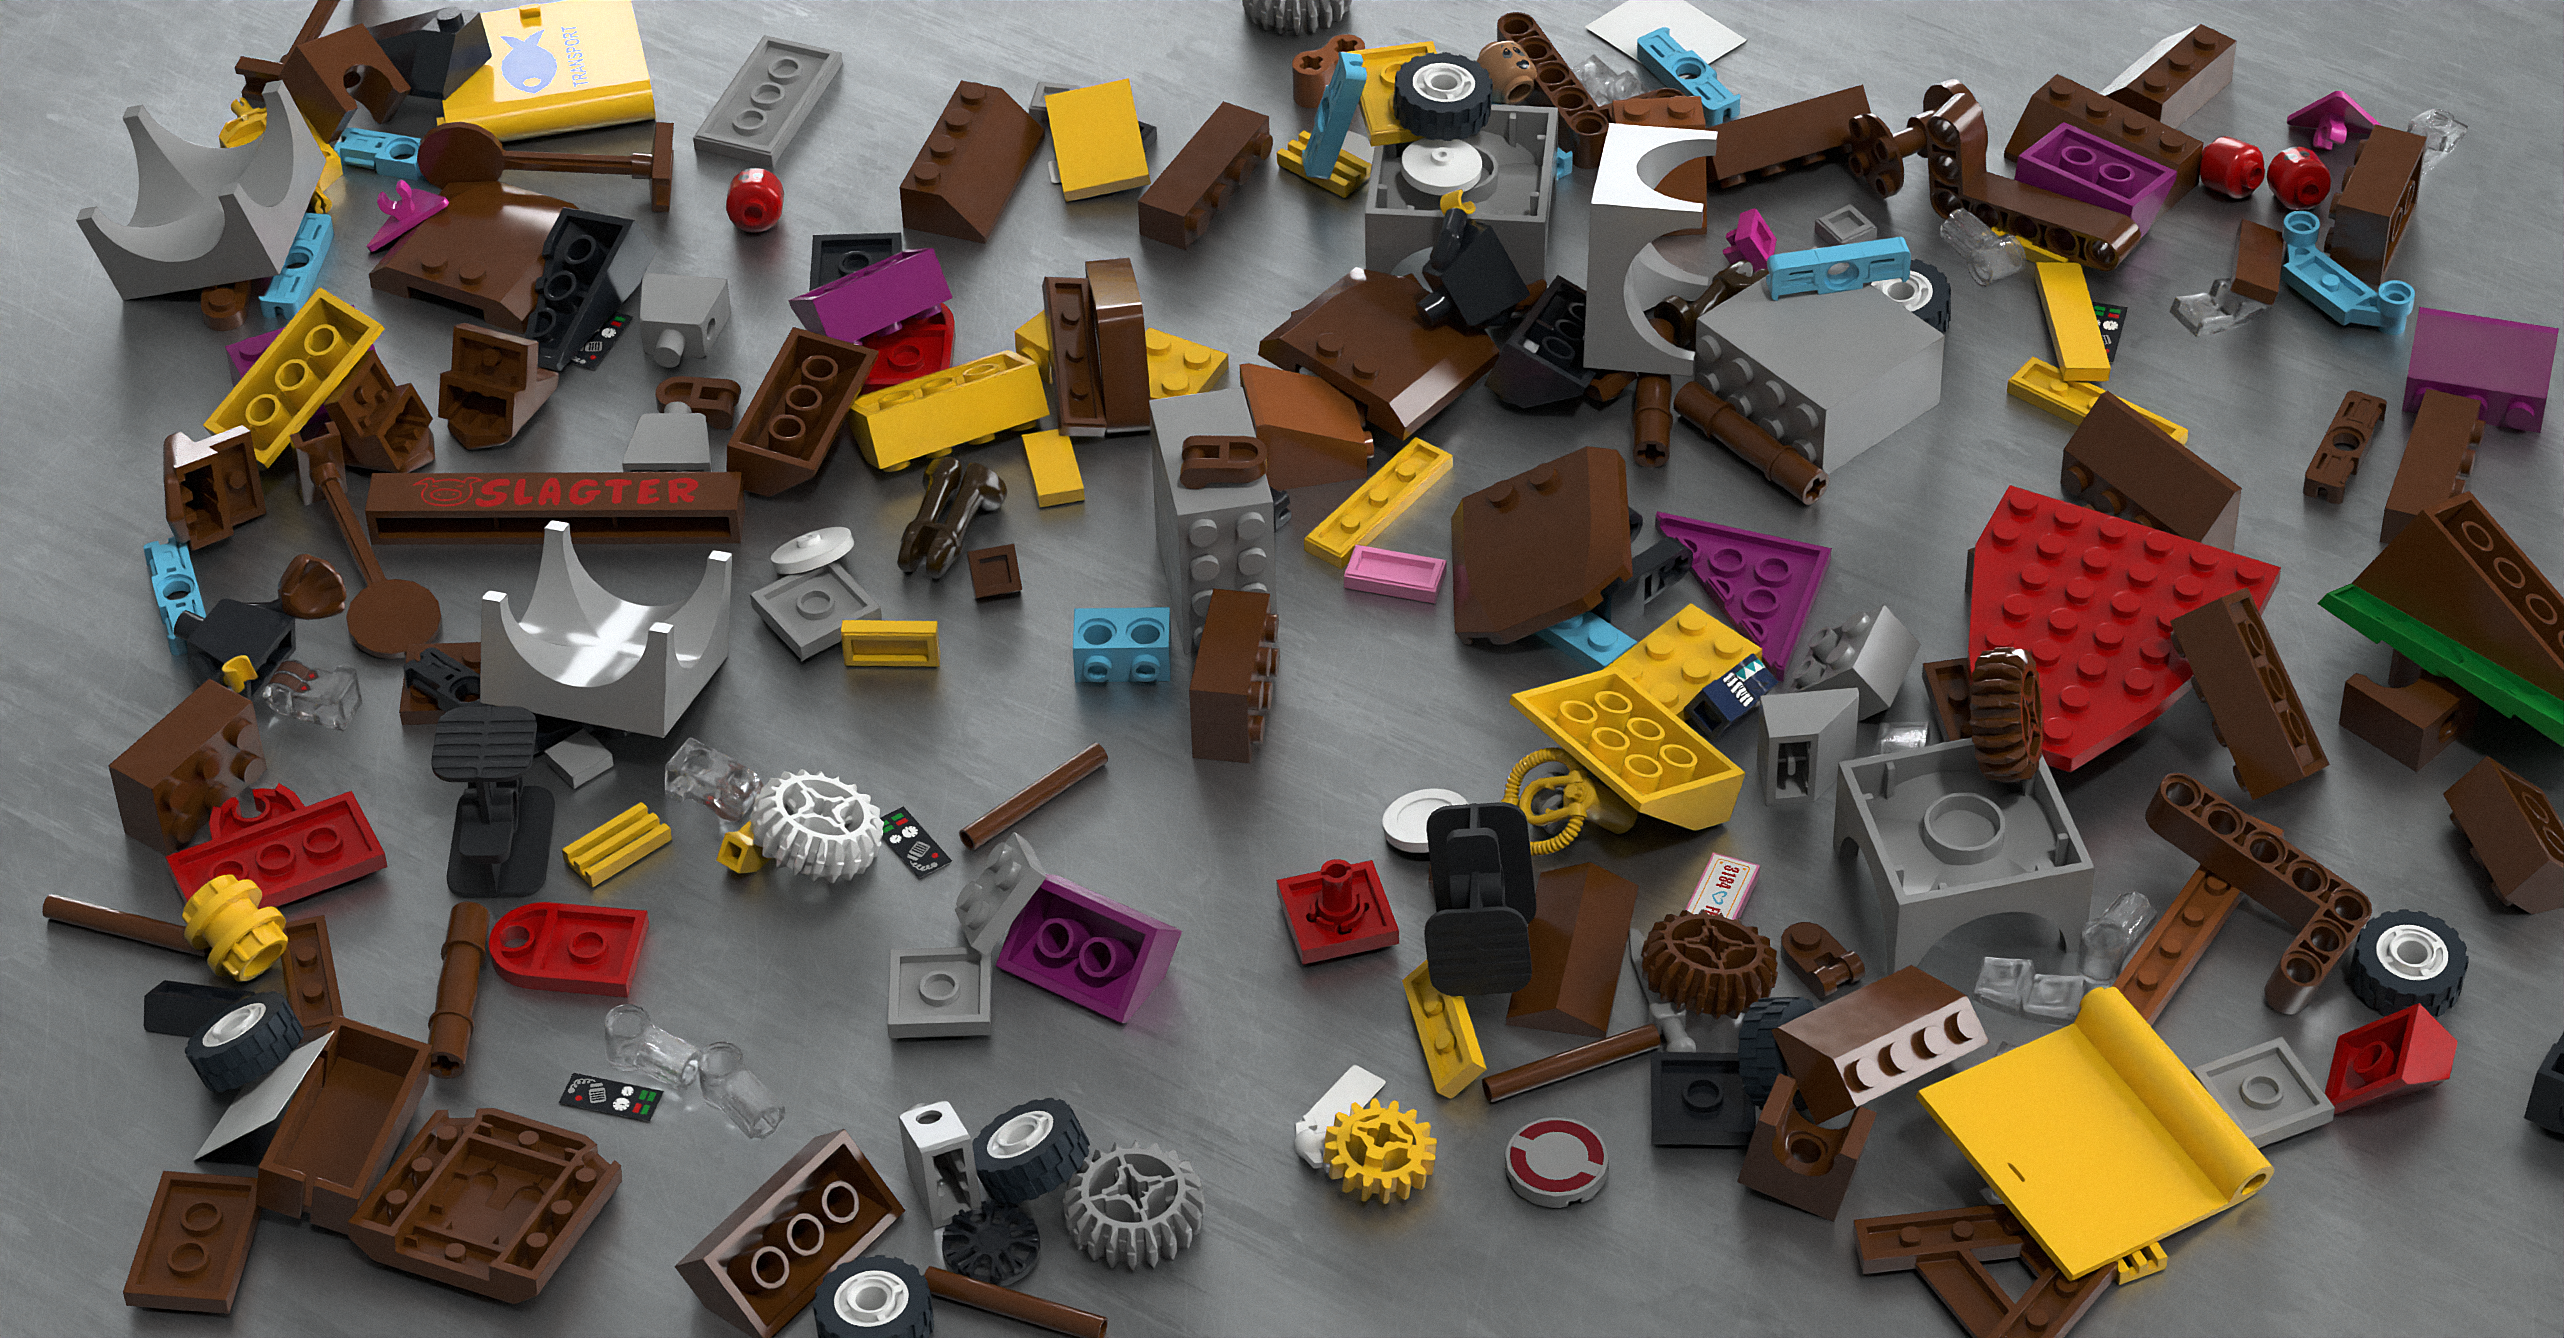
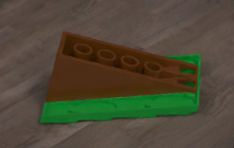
M2470 491L2422 509L2351 584L2327 593L2317 603L2374 643L2379 644L2381 641H2384L2431 674L2450 678L2509 719L2515 714L2564 747V598Z

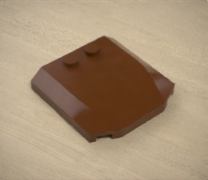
M499 181L448 183L438 194L449 201L448 206L403 234L369 273L371 288L406 299H410L413 291L418 289L483 309L485 323L524 335L529 315L536 309L538 293L535 291L537 277H542L545 259L542 257L544 242L563 207L580 209L573 203Z
M1355 267L1262 339L1259 344L1258 355L1282 370L1299 373L1300 369L1304 367L1368 405L1366 420L1404 441L1493 369L1500 350L1484 329H1472L1454 323L1447 315L1435 325H1428L1418 314L1415 305L1431 292L1405 277Z
M1586 446L1462 498L1451 517L1454 626L1455 634L1463 644H1472V638H1489L1493 644H1508L1592 610L1604 600L1600 592L1619 576L1624 583L1633 576L1626 463L1616 449Z
M478 1108L475 1117L449 1118L448 1110H436L348 1221L349 1238L374 1261L505 1302L517 1304L536 1297L622 1182V1168L615 1160L610 1165L598 1154L597 1144L583 1134L496 1108Z

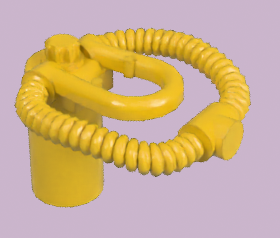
M1559 747L1539 749L1519 760L1515 767L1512 768V772L1509 773L1510 778H1507L1508 783L1505 784V795L1501 802L1518 806L1526 815L1527 822L1533 826H1546L1570 818V823L1567 824L1568 827L1558 836L1544 841L1530 842L1531 856L1548 855L1570 845V842L1575 840L1574 837L1578 836L1577 832H1581L1582 821L1587 820L1614 834H1622L1633 827L1638 814L1634 807L1611 788L1588 778V772L1584 770L1583 765L1566 750ZM1553 761L1564 763L1570 771L1568 775L1539 778L1532 781L1525 787L1520 799H1518V790H1520L1519 786L1523 782L1522 779L1532 768L1539 766V764ZM1558 787H1564L1563 808L1555 811L1547 808L1545 814L1539 816L1533 814L1531 802L1538 791L1542 789L1554 791Z

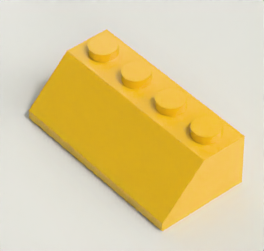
M319 287L206 420L203 427L211 436L243 425L251 431L258 471L268 469L291 442L290 435L302 429L385 328L382 324Z
M1005 350L859 396L853 403L846 416V420L866 461L879 469L883 468L884 472H893L908 467L910 459L926 455V458L945 456L953 451L952 446L968 441V444L976 445L991 441L995 438V432L1010 428L1011 431H1022L1037 425L1036 419L1048 416L1050 413L1037 363L1013 351Z

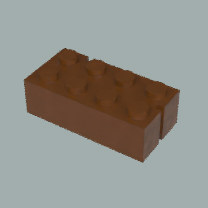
M335 1014L325 1035L334 1031L306 1072L258 1167L256 1205L297 1219H301L303 1213L307 1212L311 1214L310 1223L349 1235L348 1221L384 1177L428 1086L433 1045Z

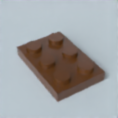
M163 1171L123 1290L126 1306L229 1314L263 1207L256 1205L258 1178Z

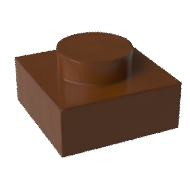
M1598 369L1595 378L1583 395L1605 402L1619 396L1623 392L1624 387L1637 379L1638 376L1633 371Z
M1014 544L966 552L974 598L1022 590Z

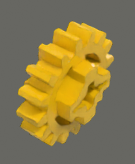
M1372 1098L1370 1108L1365 1110L1357 1102L1351 1103L1350 1116L1337 1112L1335 1114L1334 1126H1327L1323 1163L1330 1164V1179L1343 1177L1342 1191L1348 1193L1354 1188H1358L1361 1190V1200L1365 1202L1372 1193L1379 1194L1383 1204L1389 1202L1390 1193L1394 1192L1402 1199H1408L1410 1187L1413 1186L1422 1190L1425 1187L1426 1175H1432L1434 1172L1437 1139L1429 1137L1430 1123L1422 1122L1416 1124L1417 1110L1413 1108L1402 1114L1398 1112L1399 1103L1395 1100L1390 1103L1388 1109L1381 1108L1377 1098Z

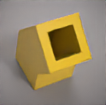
M748 821L736 832L725 833L716 861L739 874L757 872L771 859L762 856L763 847L753 843L754 833L750 830L751 821Z

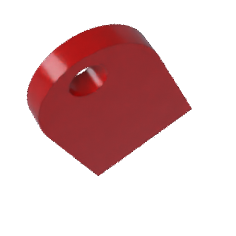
M940 303L941 312L922 320L906 318L901 320L903 328L894 333L878 338L876 332H873L863 337V347L879 352L878 359L858 397L952 367L956 338L955 321L951 310L944 303Z
M537 902L520 906L505 914L495 924L490 933L489 950L493 968L503 980L520 988L628 998L649 927L648 912L646 910L553 902ZM514 939L527 941L524 945L516 948L504 946L507 942Z

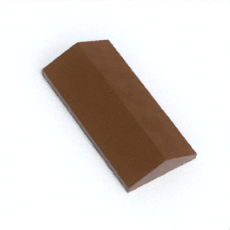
M1591 862L1540 873L1536 889V914L1527 927L1532 977L1523 989L1511 994L1506 1015V1025L1602 1039L1607 1037L1639 885Z

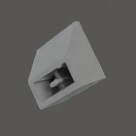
M1885 605L1866 613L1859 611L1853 614L1845 623L1832 629L1829 626L1824 627L1813 635L1808 643L1810 649L1804 661L1793 672L1792 678L1794 681L1788 693L1858 687L1859 706L1857 722L1891 707L1921 644Z
M1858 687L1760 696L1757 768L1766 806L1815 802L1837 781L1838 762L1855 759L1859 706Z

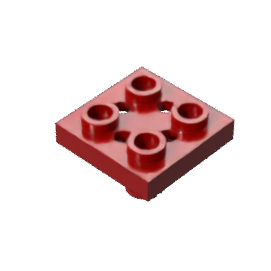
M1332 859L1325 862L1320 871L1276 880L1277 895L1302 964L1399 944V929L1373 860L1350 864L1345 860ZM1339 932H1350L1348 934L1343 935L1339 934Z

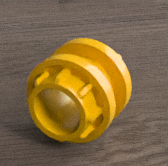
M234 875L219 876L202 886L186 903L182 919L187 924L184 938L194 949L213 948L207 963L214 973L220 977L231 975L236 981L242 982L257 977L271 967L285 951L288 937L283 933L286 919L276 907L257 908L262 899L260 888L252 880L238 881Z

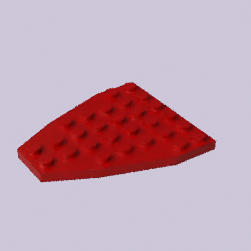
M2009 485L1975 544L1967 658L1970 687L1973 683L1972 672L1975 669V662L1982 651L1994 650L1995 647H2014L2015 649L2028 650L2036 662L2039 684L2042 688L2041 697L2042 704L2044 705L2042 755L2047 765L2072 772L2152 723L2193 689L2191 677L2194 673L2187 658H2182L2177 653L2171 640V632L2174 631L2170 623L2171 620L2247 587L2260 615H2262L2279 583L2281 567Z

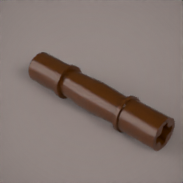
M1660 318L1648 319L1656 332L1674 345V328L1672 324ZM1638 372L1636 411L1632 416V427L1634 429L1633 458L1639 465L1648 468L1662 466L1668 461L1670 456V433L1673 427V416L1670 413L1672 379L1669 374Z
M1697 381L1686 383L1678 391L1673 402L1674 410L1704 431L1705 436L1709 439L1714 440L1717 438L1740 458L1763 471L1768 481L1777 483L1806 505L1815 503L1825 493L1829 484L1827 473L1798 454L1793 446H1784L1762 427L1737 413L1736 407L1732 403L1722 400Z
M461 902L452 907L446 940L441 948V958L444 962L437 985L435 1012L431 1014L428 1022L430 1031L427 1044L433 1045L430 1074L442 1079L456 1078L464 1072L469 1040L474 1031V1021L471 1017L478 993L480 967L486 960L485 945L490 922L489 911L481 904L475 902Z

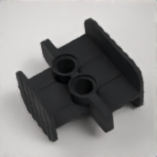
M517 706L458 707L449 710L438 720L431 760L433 773L439 779L446 782L468 783V789H464L463 795L457 804L446 875L448 887L456 895L491 898L522 897L536 893L546 880L554 822L555 799L553 794L546 788L523 786V776L530 770L532 765L537 731L535 715L526 708Z
M1506 802L1471 803L1440 807L1431 813L1426 825L1437 912L1428 919L1424 930L1428 969L1432 986L1439 992L1449 996H1483L1486 994L1517 992L1523 989L1532 977L1527 924L1533 920L1537 909L1526 815L1518 806Z

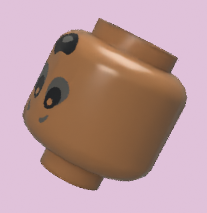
M1495 41L1482 48L1476 61L1480 63L1483 69H1487L1489 78H1492V102L1516 105L1526 100L1534 90V80L1537 78L1538 73L1535 65L1521 45L1514 41Z

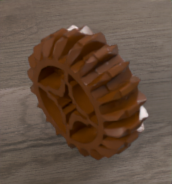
M1995 647L1994 650L1982 651L1975 662V669L1972 672L1973 683L1970 687L1971 704L1969 705L1971 709L1972 742L1975 746L1974 756L1978 760V768L1987 780H1999V782L2009 783L2032 779L2039 768V760L2042 757L2041 746L2044 742V705L2042 704V688L2039 684L2036 662L2028 650L2015 649L2014 647Z
M1701 909L1699 914H1692L1687 910H1682L1679 916L1666 914L1664 921L1654 923L1647 940L1644 941L1641 957H1643L1641 964L1643 969L1642 978L1648 981V990L1660 993V999L1664 1003L1673 1002L1677 1004V1011L1688 1009L1694 1011L1697 1017L1702 1013L1711 1015L1715 1020H1718L1721 1015L1737 1019L1740 1013H1748L1749 1007L1753 1002H1758L1760 998L1770 997L1771 990L1775 988L1778 976L1776 971L1778 965L1776 960L1777 951L1770 947V939L1766 936L1758 935L1757 927H1746L1742 925L1741 918L1731 920L1725 918L1722 912L1719 915H1710L1704 909Z

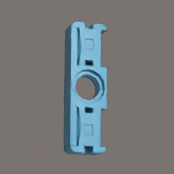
M1659 28L1637 39V59L1668 88L1681 91L1687 97L1701 96L1706 124L1716 126L1723 122V117L1728 116L1732 119L1740 114L1741 95L1734 96L1717 80V72L1693 50L1687 52L1670 36L1669 28ZM1684 73H1691L1699 77L1683 79L1678 76Z
M1338 53L1339 60L1329 85H1326L1314 118L1315 125L1305 150H1302V161L1307 177L1330 179L1367 80L1366 68L1362 67L1363 58L1361 54Z
M350 127L343 131L341 135L342 142L338 141L334 146V151L339 155L342 166L344 164L375 169L379 175L418 181L419 177H424L420 172L417 162L421 138ZM399 155H413L412 157L407 159H393L394 157Z
M318 213L304 214L280 275L271 276L272 278L265 295L259 296L261 311L264 317L276 318L277 314H282L285 319L292 320L308 301L334 238L333 223L330 215ZM307 263L306 266L301 268H287L291 264Z
M1894 237L1771 255L1767 260L1769 274L1766 276V284L1772 299L1778 301V295L1816 290L1818 295L1863 289V283L1901 278L1903 283L1910 277L1911 253L1903 237ZM1835 264H1849V267L1840 274H1828V270Z
M175 537L168 538L169 543L159 545V541L145 544L143 549L147 566L150 565L153 575L151 580L162 623L166 624L170 652L172 655H182L188 653V641L174 635V626L178 617L185 610L203 618L206 617L187 545L186 543H178ZM176 591H186L189 593L186 597L179 600H169L166 598L169 594Z

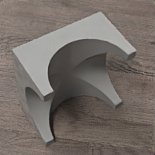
M283 80L266 83L262 92L267 109L266 130L252 142L233 148H211L190 143L173 135L159 125L143 105L127 107L122 119L133 142L139 174V192L134 215L127 226H123L108 219L95 206L81 209L76 219L80 229L123 300L280 275L326 163L323 153Z
M1491 104V114L1487 125L1483 126L1477 134H1471L1468 138L1461 139L1474 147L1482 159L1480 180L1473 188L1463 192L1461 202L1472 201L1476 209L1474 213L1467 215V220L1473 219L1492 226L1525 285H1529L1539 279L1546 280L1550 200L1556 201L1558 108ZM1415 141L1375 146L1365 208V257L1367 270L1390 274L1397 264L1409 255L1433 247L1441 230L1444 215L1440 208V200L1443 195L1429 194L1414 188L1405 180L1401 172L1403 152Z
M1609 123L1590 209L1584 368L1693 376L1695 352L1681 349L1666 341L1651 326L1643 312L1655 307L1660 301L1671 295L1680 296L1685 301H1696L1709 287V277L1681 270L1663 258L1651 244V241L1672 231L1691 228L1701 229L1704 204L1674 199L1654 191V189L1670 171L1682 163L1697 157L1715 156L1717 150V131Z
M551 520L545 527L543 554L536 586L529 606L520 623L516 622L510 612L507 594L488 591L482 598L480 703L500 707H523L536 714L664 738L728 657L732 553L714 550L707 559V567L699 587L685 599L664 606L637 605L619 599L599 586L588 575L576 556L570 536V524Z
M1972 737L1838 762L1833 846L1839 859L1857 856L1860 848L1868 863L1883 918L1887 950V975H1891L1910 965L1917 967L1926 952L1938 940L1961 925L1984 916L2005 912L2035 914L2054 923L2059 928L2060 941L2066 954L2086 949L2095 867L2043 755L2039 760V768L2032 779L2009 783L1999 782V780H1987L1978 768V760L1974 756L1975 746L1972 742Z

